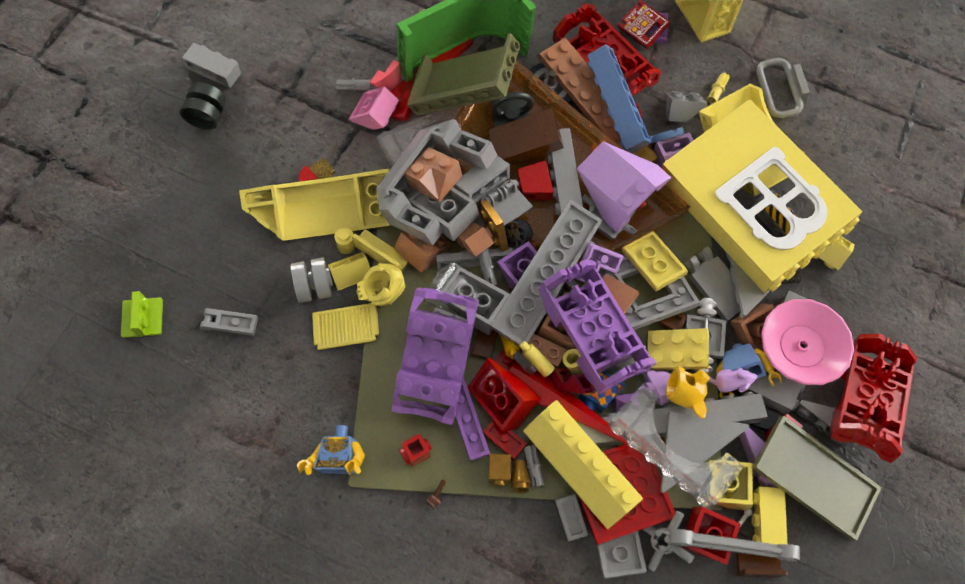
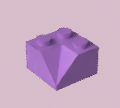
M529 241L498 261L499 268L512 291L537 253Z

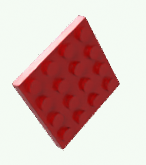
M645 438L633 441L634 447L624 444L603 451L605 456L643 498L635 507L607 529L579 497L596 545L672 520L676 513L667 491L664 493L660 492L661 476Z

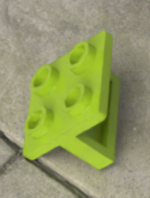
M140 291L132 292V300H124L122 302L121 336L123 338L161 335L163 299H147Z

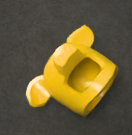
M677 366L667 381L666 397L669 401L679 406L693 408L694 413L703 419L707 412L704 403L707 394L706 383L710 377L703 370L691 374L686 372L684 368Z

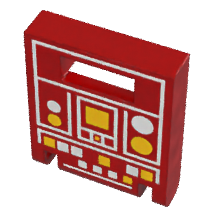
M639 0L637 2L638 6L635 5L621 20L624 25L619 22L617 27L645 49H648L670 26V21L642 0ZM657 24L658 29L650 38L646 36L651 28Z

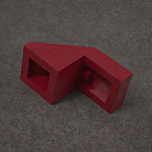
M554 368L550 374L559 390L578 394L596 392L595 387L585 378L584 374L572 375L568 368Z

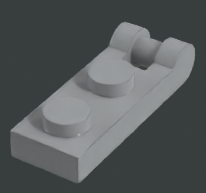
M205 308L203 313L205 317L204 321H201L200 328L207 331L215 330L254 336L258 316Z

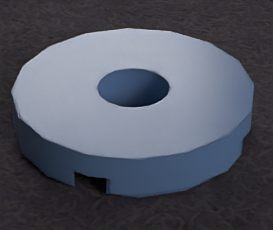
M680 127L650 136L649 138L652 144L685 133L684 129Z

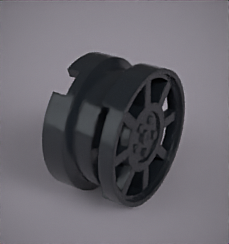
M517 219L504 226L509 247L519 248L528 241H531L533 231L527 221Z

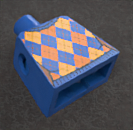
M605 371L598 373L602 381L611 377ZM620 382L601 394L598 393L597 389L595 393L579 394L578 398L592 411L596 409L602 413L613 402L616 395L622 392L625 384Z

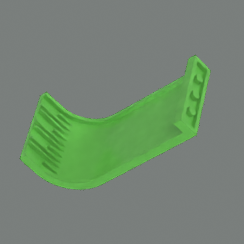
M445 0L397 23V62H400L402 77L406 82L413 80V69L420 66L423 55L426 54L431 60L469 40V38L473 40L485 35L498 36L506 40L507 35L511 33L519 42V54L522 57L528 55L536 11L535 4L530 0Z

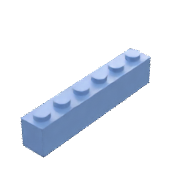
M605 44L587 55L589 58L588 65L595 73L596 77L594 80L602 90L601 97L609 107L607 112L615 122L614 129L620 134L622 148L633 153L651 144V140L614 51Z

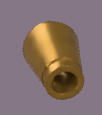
M524 460L513 462L510 486L515 493H525L530 490L531 481Z

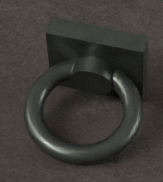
M509 92L506 98L492 100L490 105L494 127L529 116V111L534 106L533 97L525 92Z

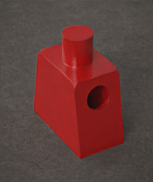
M546 161L518 169L517 182L519 185L517 189L528 201L552 200L553 188Z

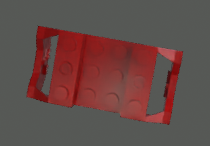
M583 4L581 9L577 8V12L567 14L554 28L552 40L556 44L571 29L581 24L579 33L568 41L587 64L589 62L588 54L605 44L611 47L632 97L644 88L652 87L658 83L661 71L658 68H654L596 10L593 4ZM581 23H588L589 26L585 28Z
M859 334L853 341L854 352L850 366L841 375V379L846 381L841 402L833 412L831 438L839 442L857 443L875 451L881 460L892 464L902 454L901 444L914 364L917 361V357L908 345L902 343L899 347L898 341L892 345L893 342L890 341V338L885 340V336L882 334ZM861 353H874L878 356L873 359ZM883 358L891 360L893 363L886 362Z

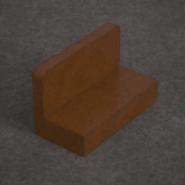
M736 554L738 577H783L788 575L787 570H782L781 560L775 557Z

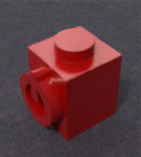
M421 434L401 443L402 448L398 449L406 466L411 464L412 467L430 458V450H432L428 440H423Z

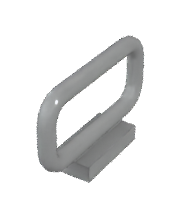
M782 58L769 59L758 64L756 74L769 113L776 118L798 115L803 109V103L807 102L810 94L801 65H793L791 69L789 62ZM783 66L796 108L787 111H777L775 109L763 72L765 67Z

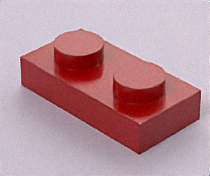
M494 420L483 431V434L505 454L511 455L513 461L527 446V443L512 430L502 431Z

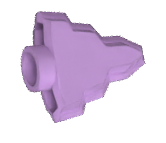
M652 369L643 373L645 380L642 386L647 398H654L658 405L663 406L670 402L666 397V385L671 373L664 370L656 372Z

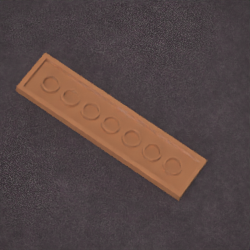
M564 38L541 52L538 56L539 60L549 72L551 70L556 72L555 79L607 143L624 150L620 143V140H622L620 134L614 129L615 122L607 112L609 107L601 97L602 90L594 80L596 77L595 73L569 41ZM649 144L647 147L651 148L654 144Z

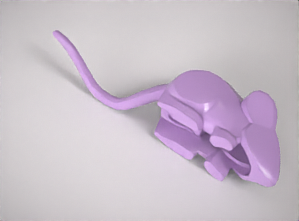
M738 368L736 371L726 369L717 373L716 380L710 377L708 381L716 385L721 392H730L736 389L743 392L749 388L758 376L742 368Z

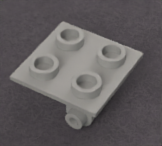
M515 179L506 181L480 199L481 201L487 199L502 219L504 226L533 208L530 202L517 189L519 184Z

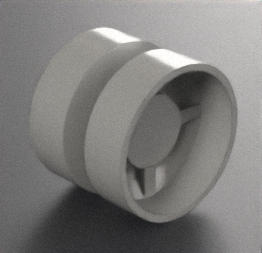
M324 257L311 260V271H308L304 261L291 263L292 280L298 303L312 301V290L316 291L319 299L332 297L331 286H333L330 269L326 266Z

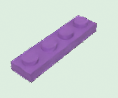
M463 378L455 418L470 462L490 456V452L465 379Z

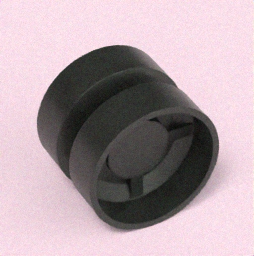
M201 82L192 83L179 113L190 125L204 130H213L217 127L227 99L219 89L212 85Z

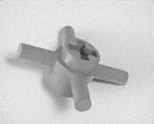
M676 511L668 528L657 530L652 526L644 529L645 532L652 536L651 544L656 550L647 566L650 570H656L664 554H671L673 552L688 563L693 561L694 556L681 546L670 544L671 530L678 528L684 517L683 513Z

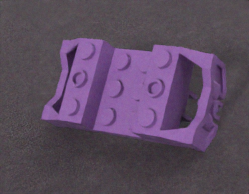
M583 260L579 265L576 263L573 268L567 267L566 270H559L544 280L538 291L541 294L546 312L555 327L564 326L581 356L576 362L585 378L601 394L630 377L650 370L657 362L653 357H650L595 268V262L593 260ZM575 278H583L586 282L580 288L575 285L570 293L553 299L550 291L560 284L571 282ZM633 357L635 363L620 369L617 373L602 381L598 373Z
M420 287L415 289L406 328L408 335L401 370L397 373L391 411L421 415L442 423L453 424L479 300L464 295L456 296L454 293L451 294L445 291L442 293L436 289ZM424 298L437 299L447 304L450 302L466 307L467 319L457 318L456 315L440 314V311L430 312L417 308ZM401 394L449 405L450 408L446 410L437 405H426L424 402L401 401L399 396Z

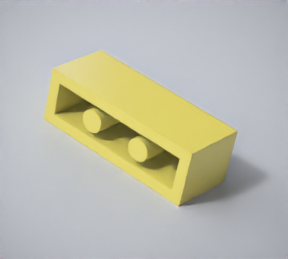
M759 486L753 490L754 513L752 514V525L755 526V535H753L752 541L777 545L787 544L785 492L780 488Z

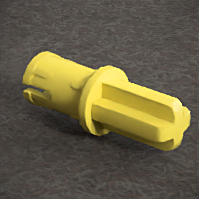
M725 72L720 74L716 83L712 85V90L707 97L708 103L717 102L720 95L725 92V86L729 80V75Z

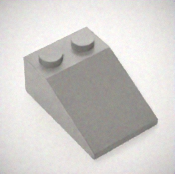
M453 187L440 203L418 191L408 199L414 208L437 218L444 229L442 234L452 241L479 216L476 202Z
M460 266L441 291L442 293L445 291L451 294L454 293L456 296L464 295L479 300L474 327L488 335L493 330L491 329V324L510 296L509 293ZM450 302L448 304L445 303L459 316L467 319L466 307Z

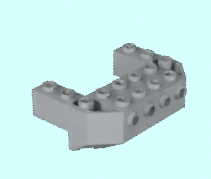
M454 119L419 130L376 188L379 211L387 222L431 245H434L444 229L437 218L414 208L410 204L408 199L417 191L410 188L405 172L427 147L453 159L460 158L486 170L497 157V153L490 141L461 130Z

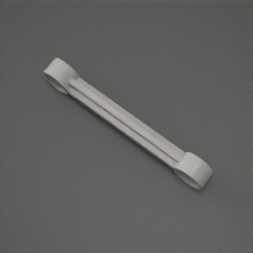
M683 529L671 530L670 544L676 546H695L775 557L784 561H800V547L797 545H777L693 533Z

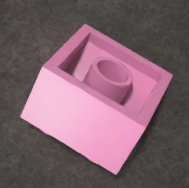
M385 86L364 92L349 120L372 130L384 128L387 126L388 119L394 112L399 100Z

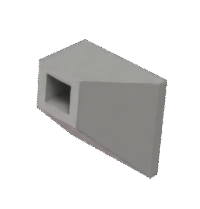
M672 91V94L667 93L666 118L668 121L687 122L698 114L700 110L707 107V102L699 93L682 95V92Z

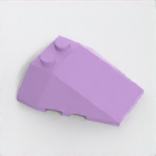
M604 141L577 167L602 219L616 233L630 221L629 216L655 190L658 192L671 179L657 164Z

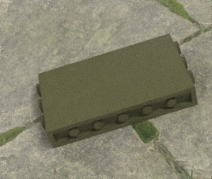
M509 33L503 47L433 63L426 54L423 55L407 106L418 116L506 98L520 49L519 42Z

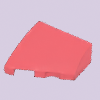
M393 60L385 73L378 70L370 84L376 88L385 86L391 91L402 82L400 62Z

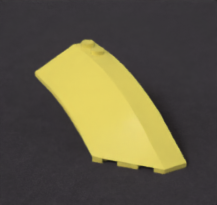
M390 169L239 190L241 206L246 213L251 214L259 223L274 232L282 241L335 234L340 228H349L351 231L391 226L379 211L376 190Z

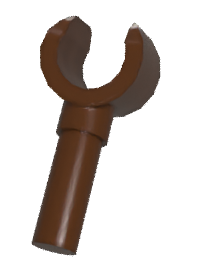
M441 479L434 493L427 499V504L432 509H435L442 502L438 495L446 483L443 479Z

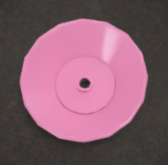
M792 299L777 305L766 317L761 332L763 350L772 366L786 378L803 385H824L839 379L850 366L854 352L851 331L843 318L833 309L812 299Z

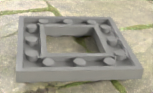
M624 257L617 274L600 268L598 273L601 278L608 274L624 283L622 279L640 272L627 257ZM684 276L665 286L670 295L637 306L635 301L633 302L625 316L634 330L699 306L700 302Z

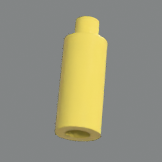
M523 341L519 346L523 350L522 355L543 377L551 374L555 367L533 344L529 345L526 341Z

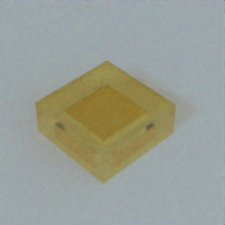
M324 158L309 167L317 179L329 178L335 174L334 168Z

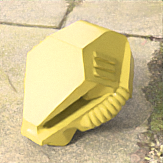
M379 263L371 267L366 273L364 281L357 283L358 300L371 301L372 304L377 306L392 305L405 289V281L401 269L391 264Z

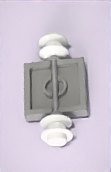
M703 298L699 301L701 308L697 310V313L701 316L687 314L685 329L708 328L709 364L713 363L712 358L723 359L726 320L710 318L717 314V311L713 309L717 307V303L711 298ZM709 366V369L693 370H695L696 372H698L699 370H703L705 373L708 374L709 372L713 371V368Z

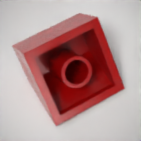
M693 506L685 530L698 534L736 539L741 524L704 507ZM681 546L693 553L727 565L731 555V551Z

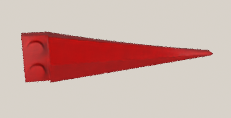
M503 349L496 358V363L525 383L539 398V401L536 403L537 405L547 408L557 400L575 421L630 447H634V443L570 392L559 390L552 378L549 376L543 377L524 356L518 355L516 359H511Z

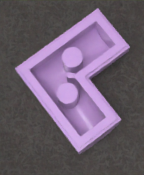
M588 243L581 261L593 260L598 272L602 268L617 274L624 256L593 243ZM575 278L576 280L586 283L583 278Z

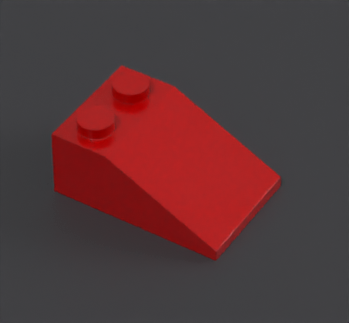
M491 358L486 359L467 387L502 431L518 429L539 401V398L525 383Z

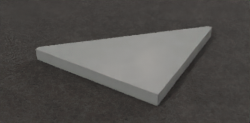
M726 252L727 259L731 265L732 282L735 283L737 304L741 310L740 318L743 319L767 293L764 294Z
M668 412L660 492L664 493L748 429L749 424L707 417L701 419L695 415Z

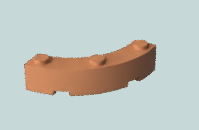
M474 221L455 239L462 248L466 247L467 252L475 257L494 244L491 239L493 235L489 229H484V227L479 226Z

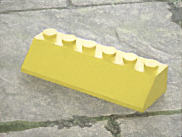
M557 400L541 412L523 430L607 529L643 499Z

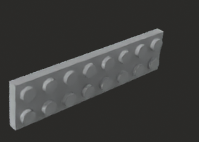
M569 200L494 319L491 329L518 346L523 341L528 343L546 314L541 294L538 291L541 284L559 270H566L567 267L573 268L603 220L574 201ZM563 284L550 291L553 299H555Z

